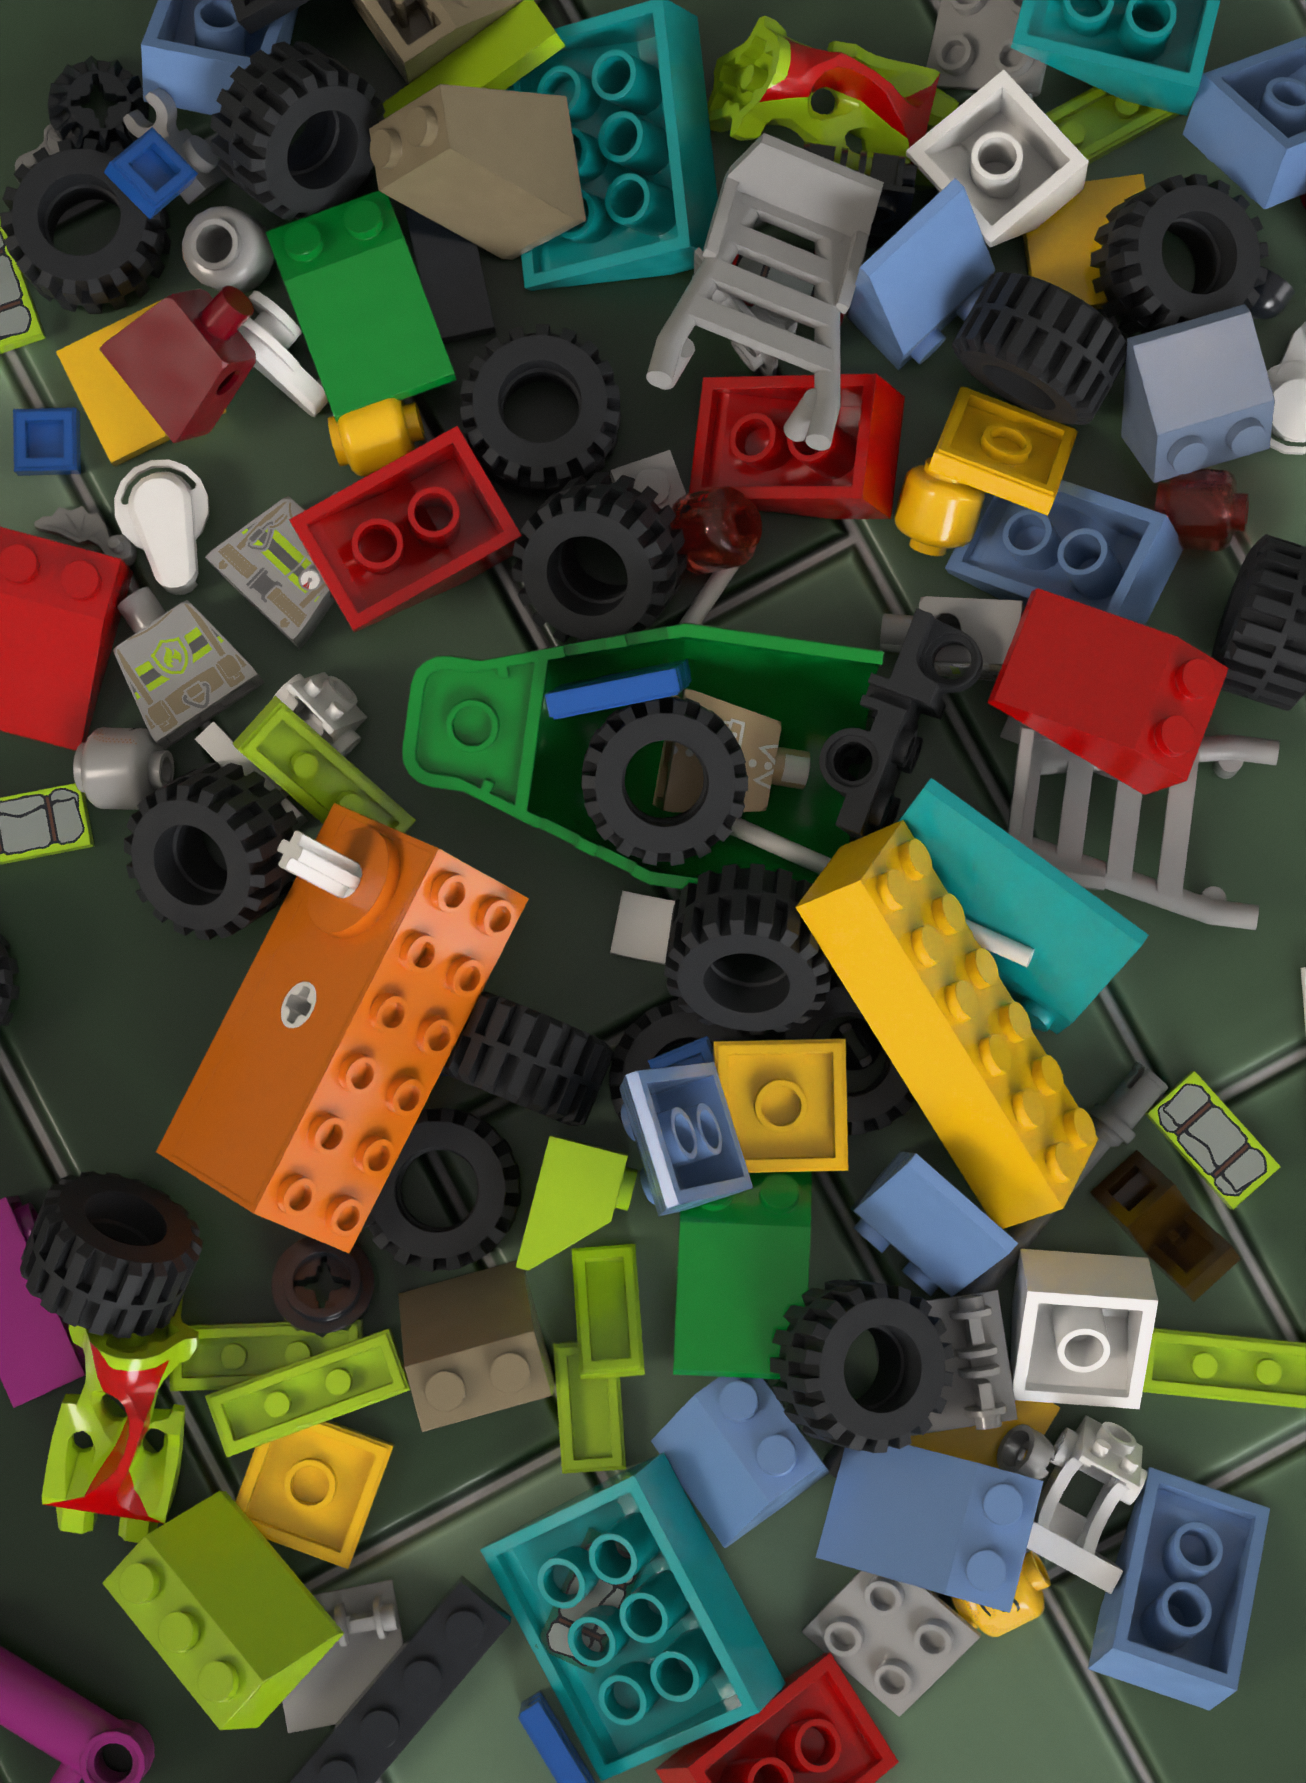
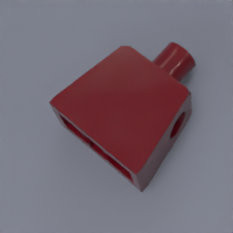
M229 285L224 286L214 298L201 288L174 293L165 297L107 340L99 350L173 443L203 436L214 428L256 363L255 351L238 331L253 315L254 308L243 292Z

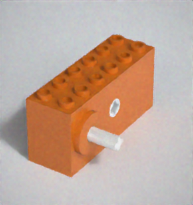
M334 803L316 839L300 831H295L290 842L283 839L279 844L277 851L282 853L283 856L278 865L296 875V878L156 1153L253 1214L350 1254L529 898L437 847Z

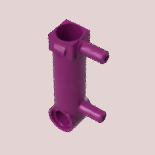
M0 1645V1725L61 1762L49 1783H80L82 1778L85 1783H139L149 1771L155 1754L151 1735L140 1723L129 1719L116 1718ZM110 1743L123 1745L132 1756V1769L127 1772H117L110 1769L103 1759V1747Z

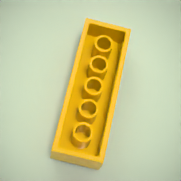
M904 820L841 846L795 908L988 1217L999 1227L1005 1229L1063 1209L1098 1141L1093 1121L1083 1108L1078 1107L1064 1084L1063 1074L1057 1061L1052 1056L1046 1054L1031 1030V1023L1026 1010L1020 1003L1013 1000L999 977L998 968L993 956L988 950L981 948L975 940L972 931L966 923L964 910L960 902L954 895L947 892L934 871L927 848L920 840L914 838Z

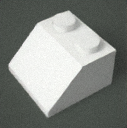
M1002 70L906 150V156L939 192L955 178L965 187L981 233L989 247L1037 229L1084 189L1089 163L1083 154L1005 70Z
M1020 1249L1012 1299L1010 1372L1015 1400L1130 1409L1140 1408L1158 1306V1297L1148 1258Z

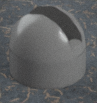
M1024 1424L1015 1426L1004 1436L997 1452V1463L1000 1469L1038 1480L1048 1475L1049 1472L1046 1470V1467L1050 1460L1054 1461L1055 1459L1052 1443L1042 1433Z

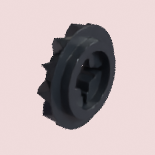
M91 55L84 62L73 66L67 64L55 82L51 83L47 106L49 120L61 140L71 139L77 149H83L84 140L88 138L99 140L104 151H108L111 144L125 150L138 138L127 129L123 117L138 109L148 120L149 103L144 102L143 87L139 75L133 76L122 67L118 59L113 62L100 61ZM93 85H98V89L102 91L105 101H115L118 104L108 107L104 128H100L99 118H95L93 109L82 108L80 105L90 101Z
M311 1237L297 1241L282 1254L274 1268L271 1282L274 1303L284 1319L296 1331L303 1330L315 1333L322 1338L327 1333L339 1330L349 1331L352 1324L362 1314L368 1313L370 1301L376 1288L371 1262L357 1244H354L349 1254ZM323 1262H327L333 1282L344 1285L341 1286V1289L330 1291L329 1301H325V1308H321L315 1291L304 1288L307 1287V1284L318 1282L319 1273L323 1272Z

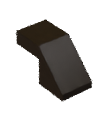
M1138 1150L1133 1152L1090 1192L1094 1199L1149 1260L1193 1302L1241 1260L1233 1246L1193 1211L1176 1185Z

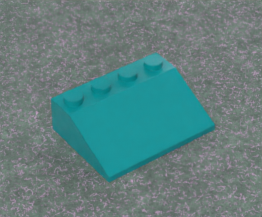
M650 0L555 28L554 30L565 47L506 90L567 97L586 221L521 255L525 289L534 291L657 277L694 269V251L699 247L702 251L704 249L718 201L698 17L669 0Z
M1023 0L1011 48L1124 101L1187 116L1200 86L1220 0Z
M930 778L897 821L904 820L914 838L920 840L925 845L930 854L934 871L947 892L954 895L960 902L964 910L965 919L1035 949L1028 967L991 951L989 952L996 962L999 977L1015 1002L1020 1003L1029 1016L1031 1027L1039 1031L1047 1032L1050 1029L1055 1034H1059L1071 1025L1149 936L932 778Z
M664 1452L607 1479L480 1549L600 1781H604L759 1713L786 1684ZM593 1542L589 1551L585 1550L586 1546ZM617 1549L629 1553L631 1559L623 1557ZM575 1573L579 1582L578 1593H575V1595L565 1594L568 1584ZM636 1575L634 1582L626 1588V1597L620 1609L614 1606L600 1605L588 1610L571 1625L568 1632L569 1648L574 1657L587 1666H582L572 1658L554 1653L549 1649L546 1633L551 1623L558 1617V1608L567 1609L576 1606L594 1590L599 1578L606 1583L617 1585L629 1581ZM585 1623L596 1624L606 1632L607 1636L603 1637L601 1641L603 1646L602 1652L593 1651L584 1644L582 1628Z

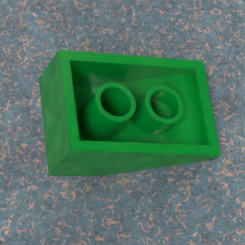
M376 191L266 231L336 423L342 415L389 398H396L400 401L457 380L402 230L387 195Z
M812 1171L749 1173L753 1185L752 1189L679 1212L673 1375L780 1379V1374L770 1372V1357H779L781 1345L772 1343L776 1329L786 1331L790 1324L783 1315L791 1305L804 1307L805 1303L801 1295L809 1290Z

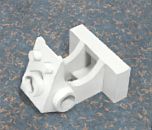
M325 672L307 678L297 674L287 681L274 695L344 757L361 741V737L355 731L368 717L356 706L358 700L351 688L337 677L328 676ZM214 721L195 738L221 767L229 763L241 765L244 776L255 771L266 778L265 788L269 791L277 788L285 797L281 802L286 813L293 810L297 818L298 824L292 827L294 832L308 821L286 798L289 794L238 751L232 744L233 740Z
M1087 1415L1076 1431L1068 1427L1062 1431L1053 1447L1055 1459L1054 1461H1049L1056 1466L1040 1494L1027 1545L1029 1550L1109 1594H1112L1123 1570L1113 1561L1096 1553L1097 1544L1119 1500L1130 1506L1138 1497L1148 1473L1141 1468L1143 1446L1136 1442V1439L1130 1432L1112 1422L1101 1424ZM1077 1470L1104 1483L1087 1517L1059 1503L1063 1492Z

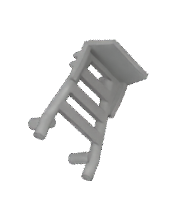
M763 133L730 166L724 177L701 256L704 257V260L657 336L646 375L647 381L651 385L664 390L675 386L695 352L694 343L688 336L694 326H698L813 372L814 388L805 392L786 421L784 433L792 441L802 442L805 440L806 444L812 449L818 451L829 449L841 407L840 313L846 314L850 308L859 268L863 262L868 237L884 182ZM759 219L814 242V254L756 231L753 227ZM737 254L811 283L814 285V297L732 265V262ZM717 289L814 328V341L710 299Z
M1021 724L1007 833L1083 888L1101 891L1108 889L1210 925L1256 930L1259 905L1227 901L1225 892L1216 886L1206 888L1201 894L1183 889L1199 762L1214 761L1213 770L1215 774L1220 778L1229 779L1238 772L1244 761L1276 765L1280 742L1274 739L1234 734L1203 736L1188 780L1168 788L1157 879L1133 871L1142 793L1117 780L1107 862L1083 854L1093 771H1100L1101 769L1030 727ZM1066 773L1058 843L1056 845L1033 837L1040 775Z

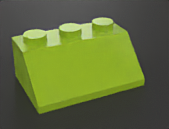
M558 1135L549 1136L516 1268L527 1271L533 1269L610 1223L615 1208L628 1211L638 1170L626 1167L629 1154Z
M218 1491L145 1535L102 1583L219 1730L258 1728L344 1635L341 1628L226 1491Z

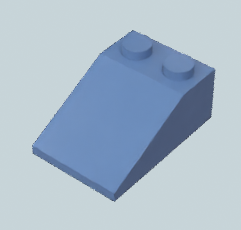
M158 0L141 43L144 102H147L145 96L150 91L160 88L172 97L176 108L208 115L219 113L222 105L216 100L222 88L229 90L234 82L230 75L238 66L243 69L247 68L251 64L249 56L260 49L270 54L272 45L285 41L290 45L298 8L250 34L238 23L231 0Z
M1306 36L1203 73L1182 134L1263 209L1306 193Z
M956 178L859 268L855 283L856 287L847 318L898 371L912 358L920 365L942 345L946 337L940 331L957 315L963 321L966 320L988 279L995 272L994 264L965 187Z
M1061 480L1048 516L985 492V499L973 539L965 546L954 549L945 569L949 574L1000 600L1023 601L1024 607L1027 604L1031 591L1039 588L1146 625L1185 546L1167 515Z
M714 1062L638 1070L625 1075L619 1088L624 1102L621 1107V1119L628 1136L633 1141H636L643 1164L640 1172L641 1185L647 1199L655 1205L658 1216L685 1211L753 1188Z
M900 1151L850 1208L861 1218L853 1228L879 1252L883 1253L891 1245L903 1255L909 1263L902 1269V1272L929 1296H932L939 1287L947 1295L953 1297L1010 1254L1018 1244L917 1153Z
M911 1445L901 1449L888 1446L885 1453H871L845 1447L815 1558L1010 1613L1044 1481Z
M1149 1467L1146 1470L1148 1472L1146 1481L1136 1498L1115 1562L1123 1570V1573L1112 1594L1105 1592L1100 1608L1088 1669L1210 1711L1236 1692L1238 1688L1270 1508Z

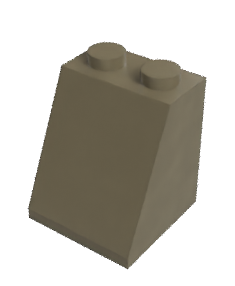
M439 84L369 128L371 138L370 157L375 165L378 190L501 259L513 260L586 221L566 96Z
M517 1260L398 1293L404 1367L422 1432L552 1396L556 1381L526 1271L516 1268Z

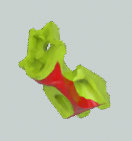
M762 16L758 19L749 38L742 45L717 59L714 69L713 90L707 105L710 130L717 132L730 130V137L744 141L759 138L765 125L784 126L795 131L806 142L836 147L834 162L838 164L840 163L842 147L849 148L845 140V135L849 132L860 138L862 150L868 151L865 175L870 176L874 152L905 156V163L913 164L906 156V150L957 109L959 102L937 88L940 72L935 69L877 56L852 43L833 41L828 44L827 51L815 49L787 36L786 30L776 20ZM824 88L831 91L835 98L834 110L829 114H819L811 106V97L818 89ZM848 149L846 167L858 171L860 154ZM917 168L915 190L924 191L934 188V185Z
M183 1297L170 1323L163 1329L155 1328L153 1334L143 1337L134 1333L131 1334L130 1338H116L112 1334L107 1333L101 1336L89 1333V1330L78 1325L74 1327L69 1324L72 1342L83 1348L85 1354L86 1380L81 1394H65L52 1435L42 1491V1505L56 1507L60 1531L78 1534L93 1531L97 1515L105 1514L120 1517L118 1535L124 1541L139 1543L145 1535L157 1528L158 1523H166L177 1489L181 1467L185 1405L174 1404L171 1409H154L158 1389L163 1381L180 1363L190 1359L198 1344L199 1332L187 1326L181 1319ZM107 1394L118 1399L125 1407L126 1413ZM152 1428L159 1429L165 1434L164 1446L159 1452L144 1437L147 1431ZM86 1432L91 1436L94 1444L93 1447L84 1449L79 1447L74 1441V1433Z

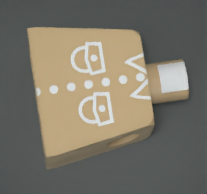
M685 688L678 695L672 696L680 699L688 698L699 702L701 706L717 714L732 731L742 749L748 775V791L745 793V808L743 812L765 811L768 805L771 784L804 789L810 770V753L808 751L778 747L781 733L780 721ZM664 741L653 805L667 812L687 811L696 803L703 788V770L698 758L690 749L680 743Z

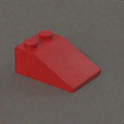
M877 373L841 374V407L831 447L824 451H818L810 448L805 440L795 442L790 440L784 433V425L807 390L814 388V375L703 377L689 496L694 492L700 491V493L691 496V498L688 496V499L695 503H701V501H698L700 495L708 492L709 495L703 500V504L827 519H891L905 396Z
M458 426L289 519L290 524L354 633L463 584L513 556L515 542L522 536Z
M0 527V731L76 751L82 742H86L122 615L117 606L127 597L133 571L122 559Z
M1037 588L1031 591L987 703L1143 795L1188 780L1229 668L1177 636Z
M824 1653L784 1679L786 1683L784 1687L759 1713L684 1745L658 1766L655 1771L663 1783H875L899 1761L832 1654Z

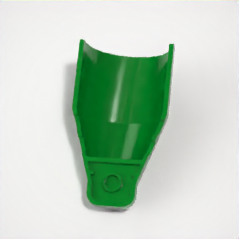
M687 622L483 660L455 655H439L425 661L416 670L411 682L402 747L403 763L408 774L418 783L435 788L463 791L537 829L539 827L575 845V848L593 857L595 855L631 873V876L649 885L683 889L689 882L697 884L698 875L708 870L718 874L722 872V867L725 865L737 864L739 868H750L751 863L764 864L765 870L774 872L782 868L793 872L792 879L796 881L806 879L813 884L819 874L732 835H729L724 842L719 840L711 847L712 852L701 858L696 855L684 859L685 864L671 866L670 862L657 861V866L642 863L641 858L630 855L628 858L616 851V846L608 839L605 841L597 832L596 825L591 816H588L582 790V767L584 756L595 731L605 723L607 717L615 710H621L628 705L554 720L553 717H549L545 694L565 683L688 659L692 681L686 688L780 721L781 733L778 747L808 751L810 753V770L804 789L771 784L766 810L743 812L741 818L832 858L841 846L849 843L850 836L835 825L845 797L831 787L824 779L819 764L820 752L827 739L837 731L846 728L865 730L869 709L862 707L860 701L863 694L866 695L870 685L868 680L871 673L877 675L880 665L883 664L884 651ZM664 740L649 743L639 749L629 761L625 773L626 791L633 804L645 814L659 818L673 817L683 813L663 811L653 805ZM852 763L848 772L857 781L860 764Z

